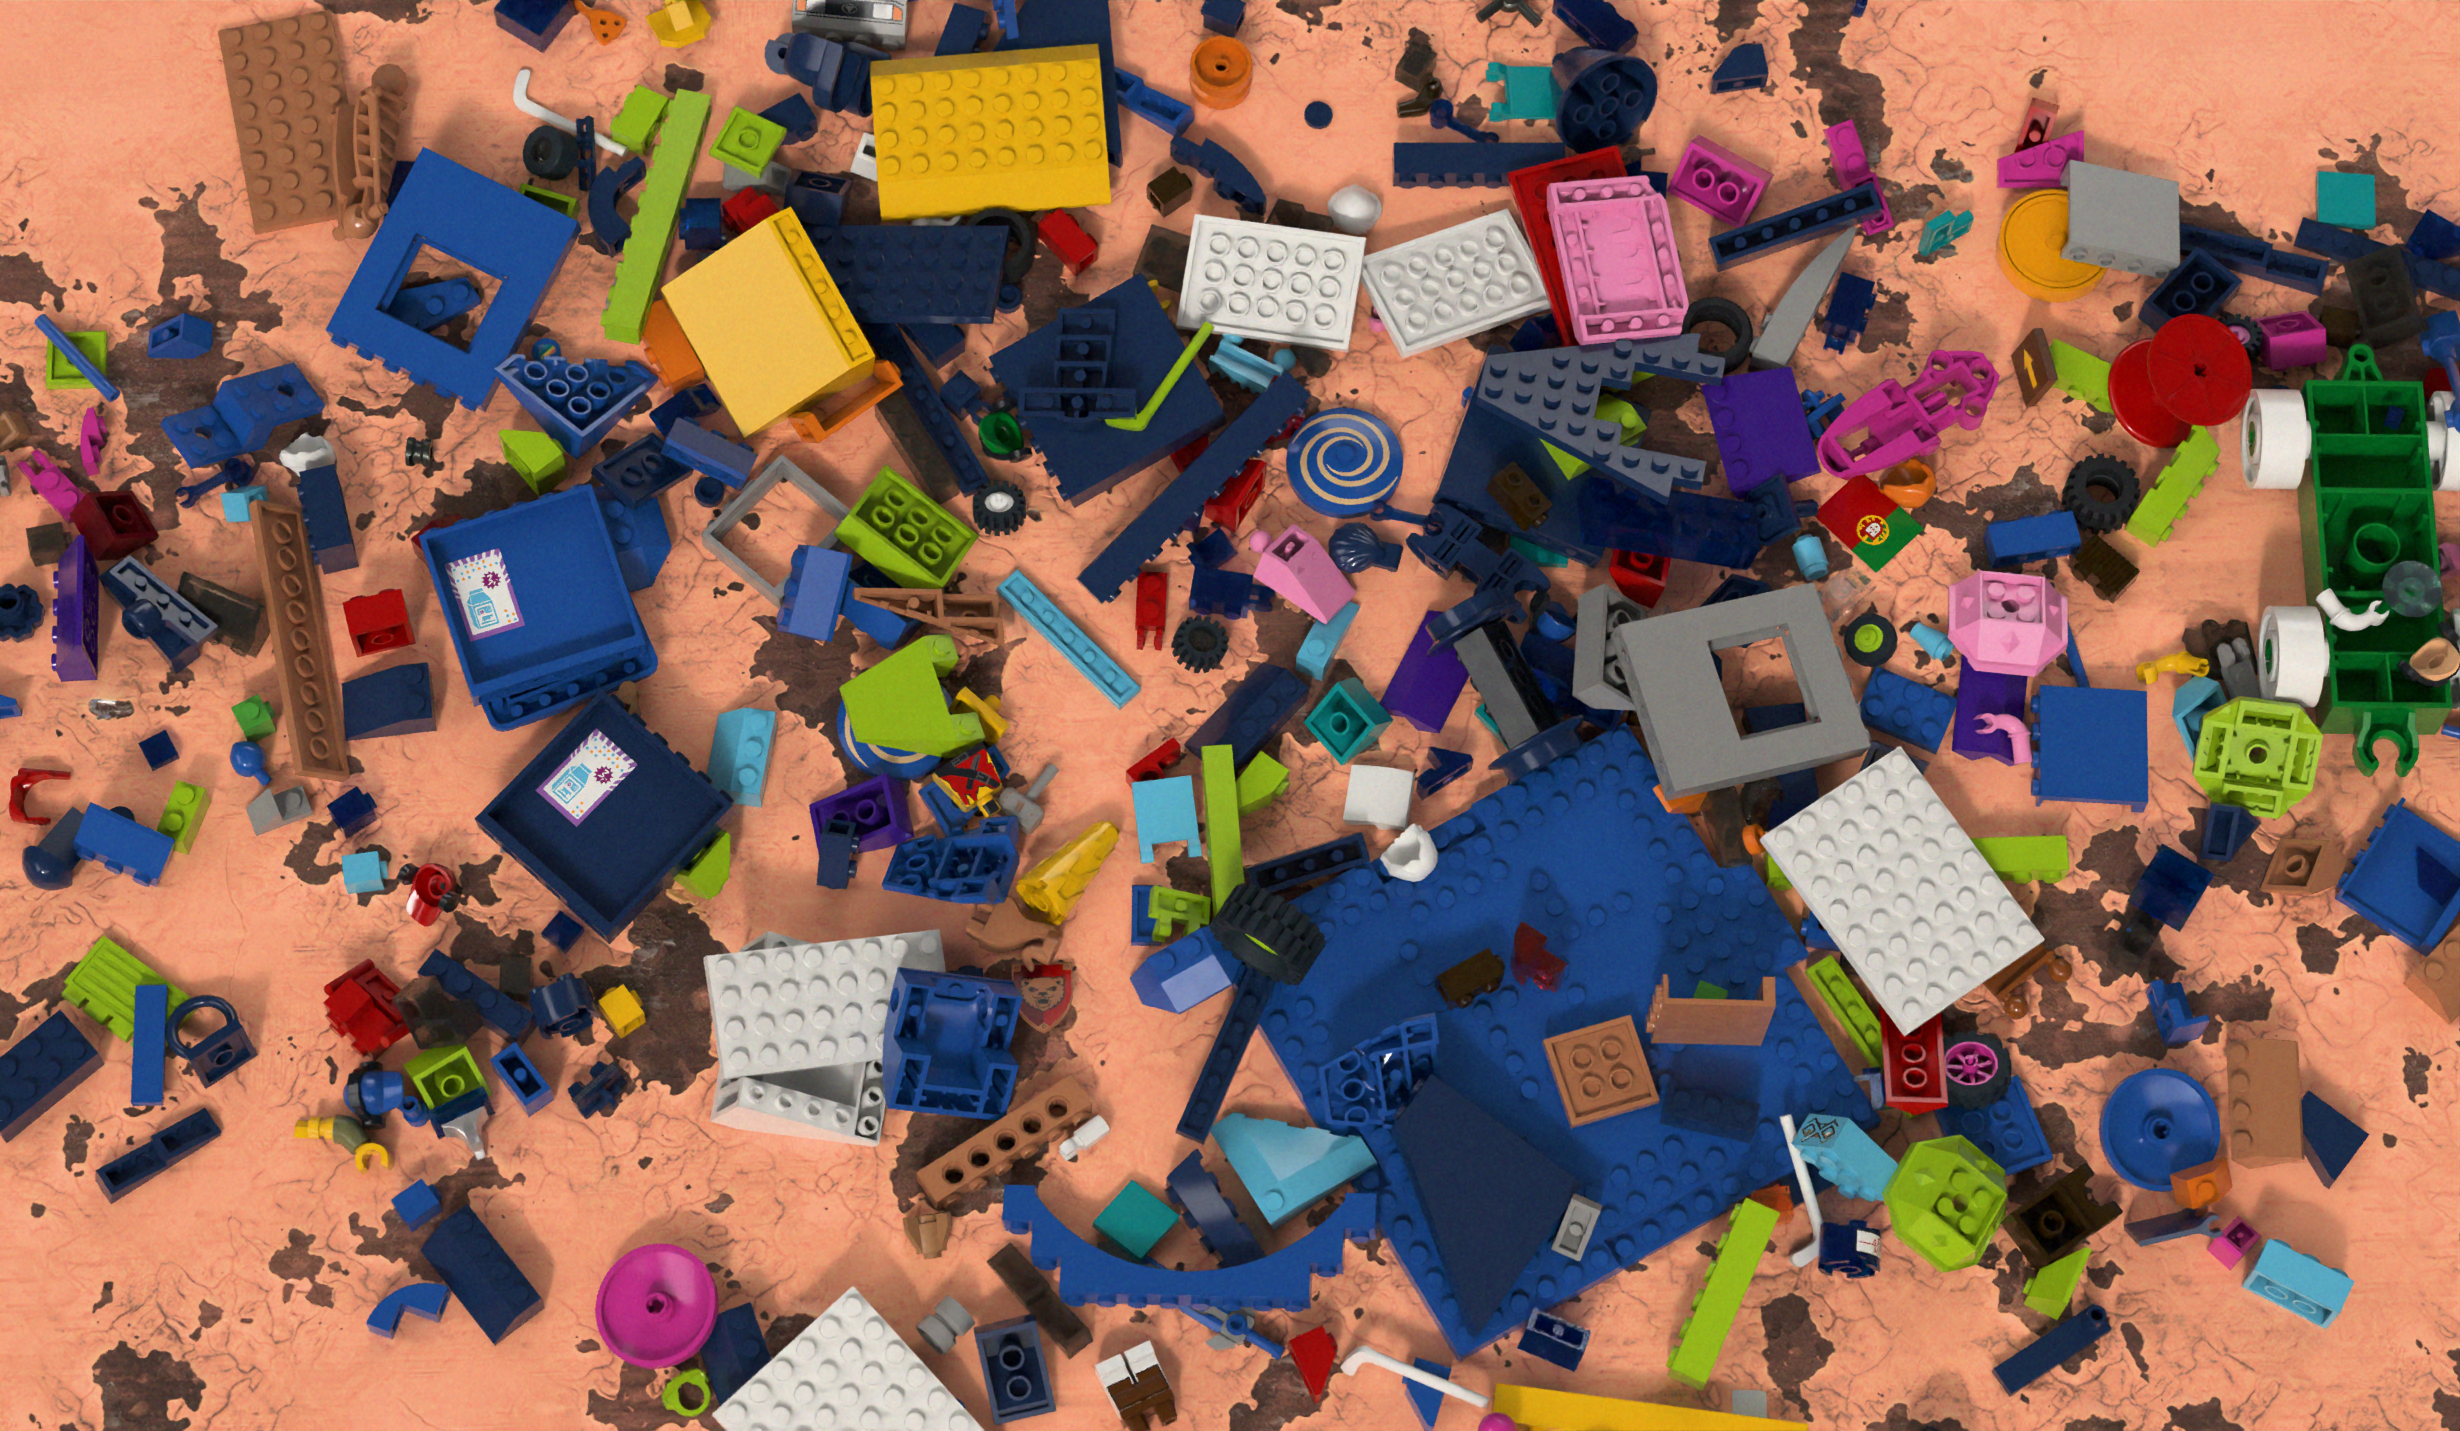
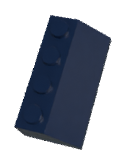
M1262 662L1184 744V747L1202 761L1201 746L1232 745L1234 774L1236 777L1307 702L1309 687L1287 669Z
M468 1204L444 1220L420 1250L494 1346L545 1309L541 1296Z
M751 1302L719 1313L711 1335L699 1349L719 1406H722L771 1361Z

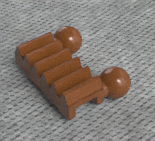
M2040 944L1982 984L1999 1002L2004 1003L2006 1015L2011 1019L2017 1020L2023 1018L2029 1008L2025 998L2019 995L2013 996L2014 991L2018 987H2021L2026 980L2031 979L2044 965L2048 966V974L2053 981L2058 983L2066 982L2072 975V966L2065 959H2057L2052 950L2048 951Z

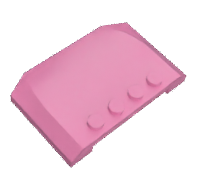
M1646 175L1550 183L1547 187L1549 218L1574 334L1580 345L1616 342L1619 339L1635 340L1680 335L1682 331V324L1689 302L1665 198L1660 192L1656 193L1649 184L1650 179Z

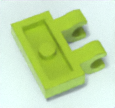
M1154 885L1150 889L1148 917L1156 919L1152 940L1164 943L1166 937L1171 936L1172 922L1185 925L1181 939L1200 928L1208 926L1211 897Z

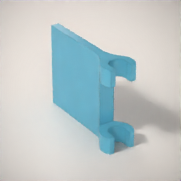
M1191 775L1131 783L1141 864L1154 862L1152 844L1187 840L1188 856H1202Z

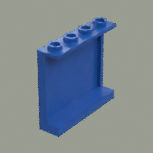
M2040 685L2036 695H2032L2030 701V711L2035 713V723L2031 724L2030 738L2035 741V750L2031 752L2033 761L2030 762L2031 768H2035V778L2031 780V796H2036V807H2040L2043 800L2131 805V812L2143 813L2148 804L2147 691Z
M2402 797L2397 806L2391 803L2381 817L2386 820L2383 827L2375 826L2366 841L2371 843L2367 851L2360 849L2351 864L2356 866L2353 872L2349 874L2345 871L2336 887L2341 890L2335 899L2427 957L2435 949L2460 911V843L2404 808L2402 805L2406 799Z

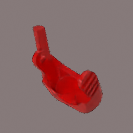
M20 768L18 775L12 777L10 783L9 814L11 819L19 823L40 826L50 825L51 819L48 817L27 816L24 808L25 797L30 788L36 783L50 779L70 780L71 772Z

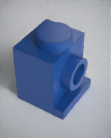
M1810 910L1808 917L1801 920L1800 936H1805L1804 946L1840 952V949L1827 931L1821 930L1818 927L1822 926V924Z

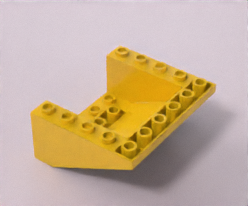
M791 206L764 219L660 288L663 298L744 441L788 419L787 417L794 412L804 411L873 374L876 356Z

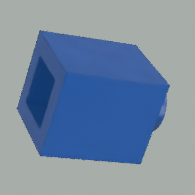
M422 1178L391 1199L394 1209L411 1232L443 1211L439 1203L443 1198L433 1184L427 1186Z

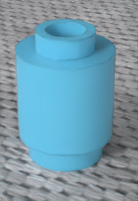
M1811 534L1797 538L1796 543L1792 546V550L1801 574L1805 575L1807 580H1815L1825 576L1828 573L1827 566L1829 563L1820 538L1813 537Z

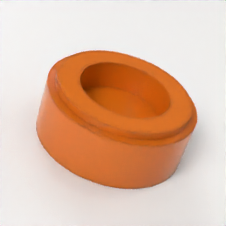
M1758 824L1744 827L1742 835L1747 851L1751 855L1764 853L1766 849L1760 842L1761 837L1765 835L1763 828Z

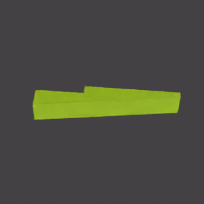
M1232 745L1201 746L1208 867H1210L1213 919L1237 884L1240 886L1241 883H1244Z

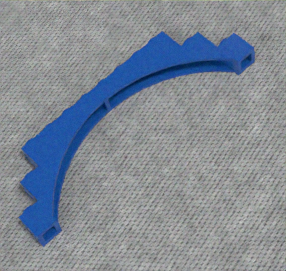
M1005 1185L1002 1221L1005 1231H1010L1013 1234L1024 1235L1028 1231H1032L1030 1257L1033 1266L1046 1271L1055 1270L1056 1267H1060L1059 1294L1062 1303H1066L1069 1306L1081 1307L1085 1303H1096L1098 1306L1106 1308L1115 1307L1116 1304H1128L1132 1308H1145L1147 1305H1160L1164 1309L1191 1306V1308L1196 1310H1206L1210 1306L1222 1307L1229 1311L1240 1310L1241 1307H1253L1254 1310L1262 1312L1270 1311L1272 1308H1285L1288 1312H1301L1303 1309H1311L1313 1273L1326 1278L1335 1277L1336 1274H1344L1345 1239H1351V1241L1356 1243L1377 1240L1378 1201L1377 1193H1345V1201L1328 1219L1290 1246L1246 1264L1205 1271L1156 1269L1131 1263L1105 1253L1078 1237L1051 1214L1039 1199L1035 1185Z

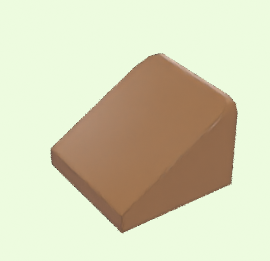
M5 411L0 415V452L8 450L32 435L19 413Z

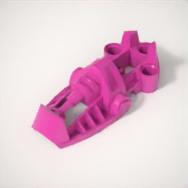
M1935 350L1929 354L1924 371L1915 382L1902 388L1896 378L1887 379L1844 410L1828 427L1817 444L1820 461L1830 474L1843 480H1849L1858 475L1891 467L1917 454L1920 457L1929 456L1940 447L1942 440L1937 434L1957 422L1960 427L1968 431L1976 430L1981 426L1987 411V405L1993 397L2000 375L1981 352ZM1933 365H1939L1944 370H1936ZM1973 374H1981L1984 379H1978ZM1947 383H1950L1952 387L1961 384L1968 393L1954 407L1951 404L1948 405L1945 393L1937 390ZM1966 410H1970L1974 416L1968 414ZM1868 426V439L1862 441L1859 447L1850 451L1847 448H1842L1837 440ZM1861 454H1865V455H1866L1865 457L1859 459L1858 461H1855V459H1854L1855 457H1857V456H1859V455H1861Z

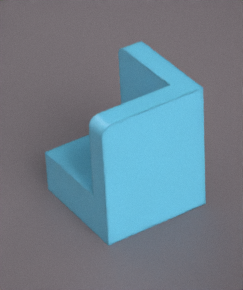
M265 485L241 486L220 493L227 522H250L251 517L248 504L255 499L269 502Z

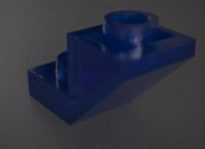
M704 383L685 388L652 410L649 417L662 435L668 437L677 417L681 419L689 417L695 420L698 417L716 413L721 404Z

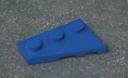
M462 277L398 291L386 313L430 333L481 304V300L468 279Z
M994 744L986 750L1002 782L1011 769ZM934 781L918 791L919 796L946 837L954 835L952 828L958 826L963 828L979 809L976 806L967 813L963 812Z

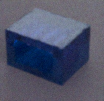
M2391 405L2383 425L2397 430L2405 410Z

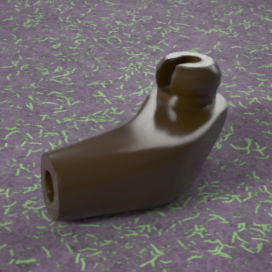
M1435 77L1428 79L1416 98L1398 103V118L1426 115L1443 93L1441 81Z

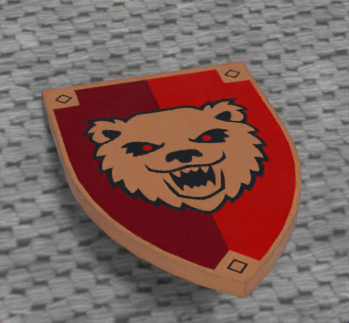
M1072 962L1050 963V965L1034 963L1033 972H1029L1024 964H1011L1012 981H1014V985L1023 997L1019 1014L1029 1025L1045 1034L1060 1023L1072 1004Z

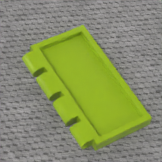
M104 935L66 978L64 983L67 987L61 995L78 1009L83 1007L88 1001L83 1012L102 1026L112 1018L107 1025V1030L126 1043L134 1036L136 985L168 986L167 1023L173 1011L184 1001L191 998ZM197 1009L191 1011L184 1017L179 1026V1031L188 1022V1020L197 1011Z

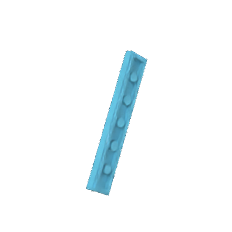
M1018 569L996 587V592L1119 710L1141 692V687Z

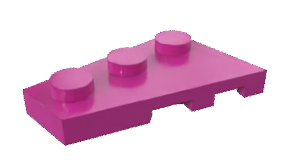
M2084 130L1997 159V188L2065 187L2060 185V176L2069 160L2084 162Z

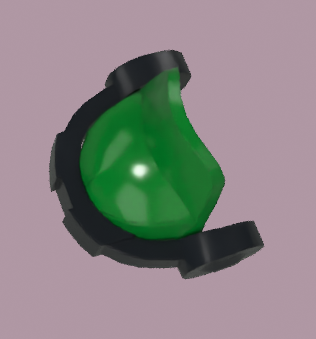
M1006 398L992 405L993 410L982 418L979 425V440L981 441L983 452L988 458L1010 461V463H1018L1033 456L1032 450L1028 447L1024 448V440L1019 424L1011 414L1006 413L1017 406L1016 399Z

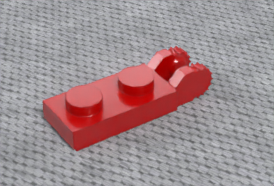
M1141 572L1137 578L1136 650H1143L1145 646L1144 631H1156L1154 647L1155 650L1162 651V631L1165 632L1167 573Z

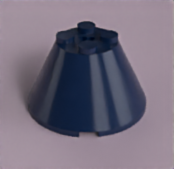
M1585 45L1572 48L1565 53H1558L1552 60L1553 67L1549 75V85L1557 133L1561 141L1576 153L1583 154L1615 145L1620 147L1634 136L1632 131L1642 120L1646 122L1656 102L1658 86L1653 70L1641 58L1629 54L1590 48Z

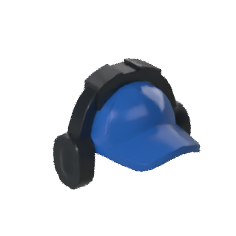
M1540 590L1534 594L1529 605L1531 613L1528 631L1536 642H1541L1545 646L1555 647L1576 634L1578 612L1571 618L1560 603L1550 601V596L1547 592Z
M376 1061L360 1063L359 1067L355 1068L352 1073H349L347 1084L343 1090L345 1104L350 1111L362 1120V1127L364 1129L377 1130L385 1128L386 1119L378 1115L401 1106L404 1101V1080L402 1074L383 1071V1064Z

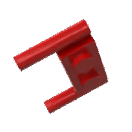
M366 959L324 986L325 993L331 996L350 977L372 997L375 1007L397 1026L380 1038L381 1044L386 1048L431 1019L430 1013L427 1010H421L420 1006L378 968L376 969L371 959Z

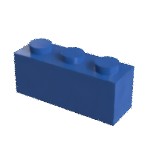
M2054 510L2047 515L2039 517L2026 515L2010 522L1998 520L1987 526L1983 536L1992 569L2074 555L2078 552L2082 543L2073 511L2063 512L2062 510Z

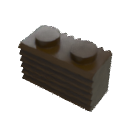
M2094 534L2072 557L2068 566L2071 568L2072 575L2077 580L2089 583L2093 587L2094 593L2100 599H2108L2112 604L2130 588L2140 572L2130 561L2122 557L2120 553H2117L2112 546L2108 545L2102 538H2099L2098 534Z

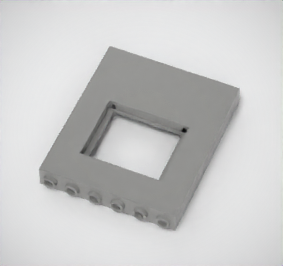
M1814 582L1619 624L1610 635L1666 801L1860 757L1871 747L1870 733L1864 727L1861 719L1860 704L1854 699L1850 676L1848 673H1845L1841 662V650L1835 645L1832 636V624L1825 616L1823 599L1820 592L1816 590ZM1782 637L1810 721L1739 737L1711 652Z

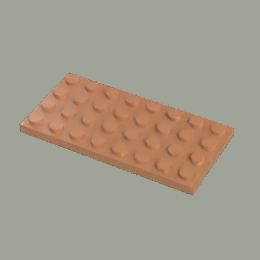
M331 10L219 30L218 37L255 234L258 235L338 219L337 192L333 172L332 127L327 116L334 108L343 103L349 104Z

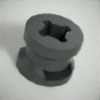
M408 437L405 451L406 466L422 464L423 467L431 468L434 454L433 439L426 438L423 441H418L415 437Z

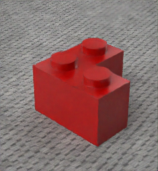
M749 186L722 204V221L730 232L734 230L740 236L764 219L780 212V210L766 193L759 197Z
M349 977L323 1002L327 1011L325 1017L331 1023L329 1025L330 1028L340 1038L346 1035L353 1042L351 1047L362 1058L367 1055L373 1061H376L389 1048L381 1044L380 1038L397 1026L375 1007L372 997Z

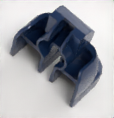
M785 33L775 40L769 39L764 53L766 64L770 70L776 74L790 76L812 87V98L818 107L833 113H839L844 109L851 114L863 118L873 113L870 79L871 61L892 60L890 54L856 42L845 41L835 43L809 33Z

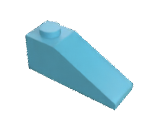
M1349 601L1326 625L1317 619L1297 654L1295 670L1323 681L1360 606Z

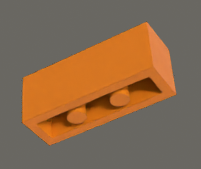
M661 299L652 303L641 339L646 346L644 353L651 365L654 363L659 369L657 375L663 387L669 386L673 395H676L704 381V370L665 301Z

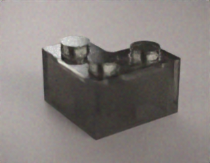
M436 975L414 978L393 997L419 1050L461 1045L484 1025L471 998L449 1001Z

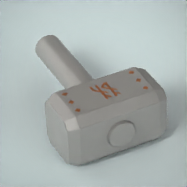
M1050 763L1025 795L1014 788L1007 787L996 800L1001 807L997 814L1001 817L1016 815L1019 829L1025 834H1032L1044 819L1042 808L1034 802L1059 772V769Z

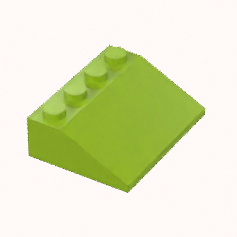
M886 464L833 533L834 536L902 588L942 589L979 537L978 534Z

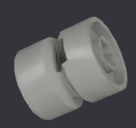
M948 1295L934 1307V1315L927 1314L916 1326L923 1339L942 1355H945L957 1343L955 1338L957 1335L964 1336L975 1325L974 1319L965 1308Z

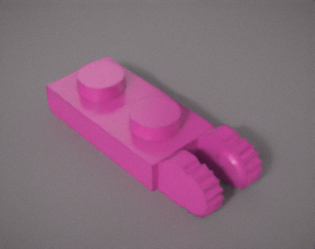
M36 449L32 452L33 459L44 468L41 473L36 475L24 461L19 462L17 466L30 480L32 487L70 525L73 520L69 514L82 500L84 494L54 463L51 464Z

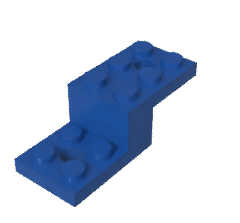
M293 362L224 381L211 405L165 417L160 426L189 467L194 469L263 449L274 426L322 413L325 404ZM278 391H283L287 393L289 396L285 394H280ZM196 434H202L206 436L208 440H206L203 437H198Z

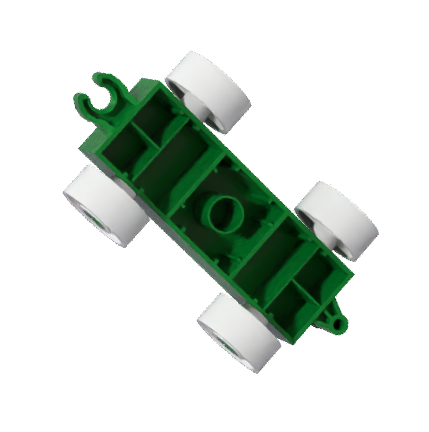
M2355 344L2348 351L2333 380H2306L2301 391L2297 389H2251L2243 409L2241 462L2247 487L2249 489L2297 488L2307 602V606H2267L2264 610L2258 637V682L2262 699L2297 703L2302 708L2315 707L2316 725L2323 734H2354L2353 759L2356 767L2366 777L2373 776L2379 766V761L2372 750L2374 742L2380 739L2392 741L2399 751V756L2395 763V772L2399 777H2406L2418 760V735H2436L2452 708L2460 709V669L2455 676L2448 680V683L2436 688L2424 685L2417 680L2414 682L2410 681L2396 666L2401 659L2409 664L2413 654L2429 640L2437 637L2443 638L2436 628L2441 621L2445 622L2433 491H2460V433L2455 427L2447 428L2444 411L2450 410V406L2455 400L2452 391H2435L2429 400L2425 413L2423 381H2385L2374 361L2373 350L2365 344ZM2415 563L2429 568L2435 574L2426 585L2428 589L2441 587V600L2437 607L2426 603L2421 606V609L2427 615L2420 617L2405 616L2404 606L2397 604L2392 608L2387 603L2383 594V588L2393 590L2394 584L2386 577V574L2396 565L2403 564L2406 576L2413 575ZM2403 581L2397 588L2399 599L2406 604H2418L2424 597L2422 586L2415 581ZM2331 588L2345 608H2349L2352 614L2365 613L2374 601H2382L2374 612L2384 614L2389 611V614L2381 625H2370L2362 630L2347 631L2329 623L2331 619L2317 603L2316 598L2323 591ZM2454 608L2447 624L2459 637L2457 644L2460 651V608Z

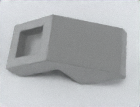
M771 161L761 179H758L724 163L722 187L739 194L751 186L754 191L762 189L784 198L786 185L791 177V168Z

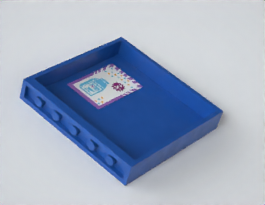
M576 484L569 487L567 491L558 494L553 492L546 493L540 496L538 500L528 503L520 501L511 505L509 509L502 511L490 510L483 513L481 517L472 520L460 519L454 522L453 526L443 529L440 527L431 528L419 536L420 545L474 707L647 654L646 643L591 484Z

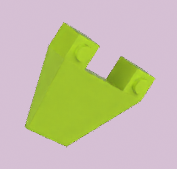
M951 633L923 636L839 688L856 742L951 758L959 756L974 745L984 741L985 735L977 712L949 714L937 678L948 676L959 660Z

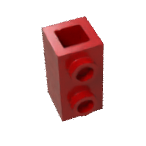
M1059 208L1055 212H1049L1041 218L1038 224V238L1075 276L1098 260L1097 241L1090 233L1085 234L1079 228V223L1073 215L1066 214Z

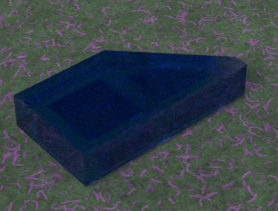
M2418 847L2414 852L2418 870V886L2443 906L2460 886V879L2421 847Z

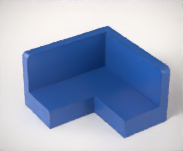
M2163 979L2152 981L2145 992L2164 1047L2199 1039L2210 1022L2209 1015L2193 1018L2180 982L2164 985Z

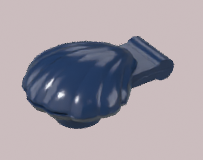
M1360 522L1344 524V526L1335 530L1328 542V555L1339 569L1349 574L1360 573L1372 566L1386 569L1390 572H1397L1404 549L1399 544L1380 541L1372 528Z

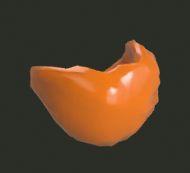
M1911 457L1908 462L1897 465L1888 473V477L1883 479L1878 490L1904 508L1917 509L1924 505L1936 491V474L1928 464Z

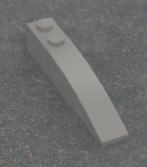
M1850 227L1830 243L1793 282L1773 315L1770 313L1766 315L1761 326L1764 332L1761 338L1757 336L1754 338L1749 352L1753 353L1751 365L1762 370L1788 367L1854 242L1857 228Z

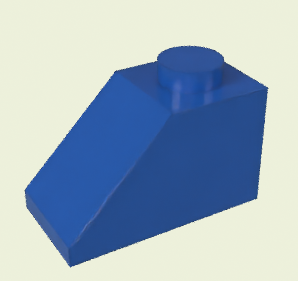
M182 313L149 330L147 356L151 358L194 359L211 350L213 344V324L187 313Z
M1417 1357L1413 1364L1416 1368L1449 1380L1451 1368ZM1403 1376L1401 1383L1407 1384L1405 1396L1424 1431H1433L1444 1392Z

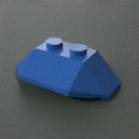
M605 486L593 488L629 593L652 587L672 549L657 497L632 511Z
M1210 925L1192 932L1149 956L1132 974L1130 980L1143 1005L1182 1014L1231 987L1235 982L1243 961L1236 960L1231 956L1233 954L1231 951H1226L1221 946L1222 942L1216 941L1213 936L1215 933L1211 932Z

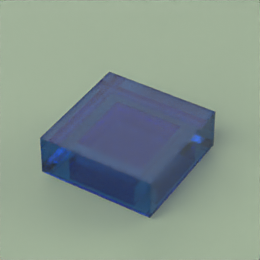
M166 730L138 743L152 771L180 758Z

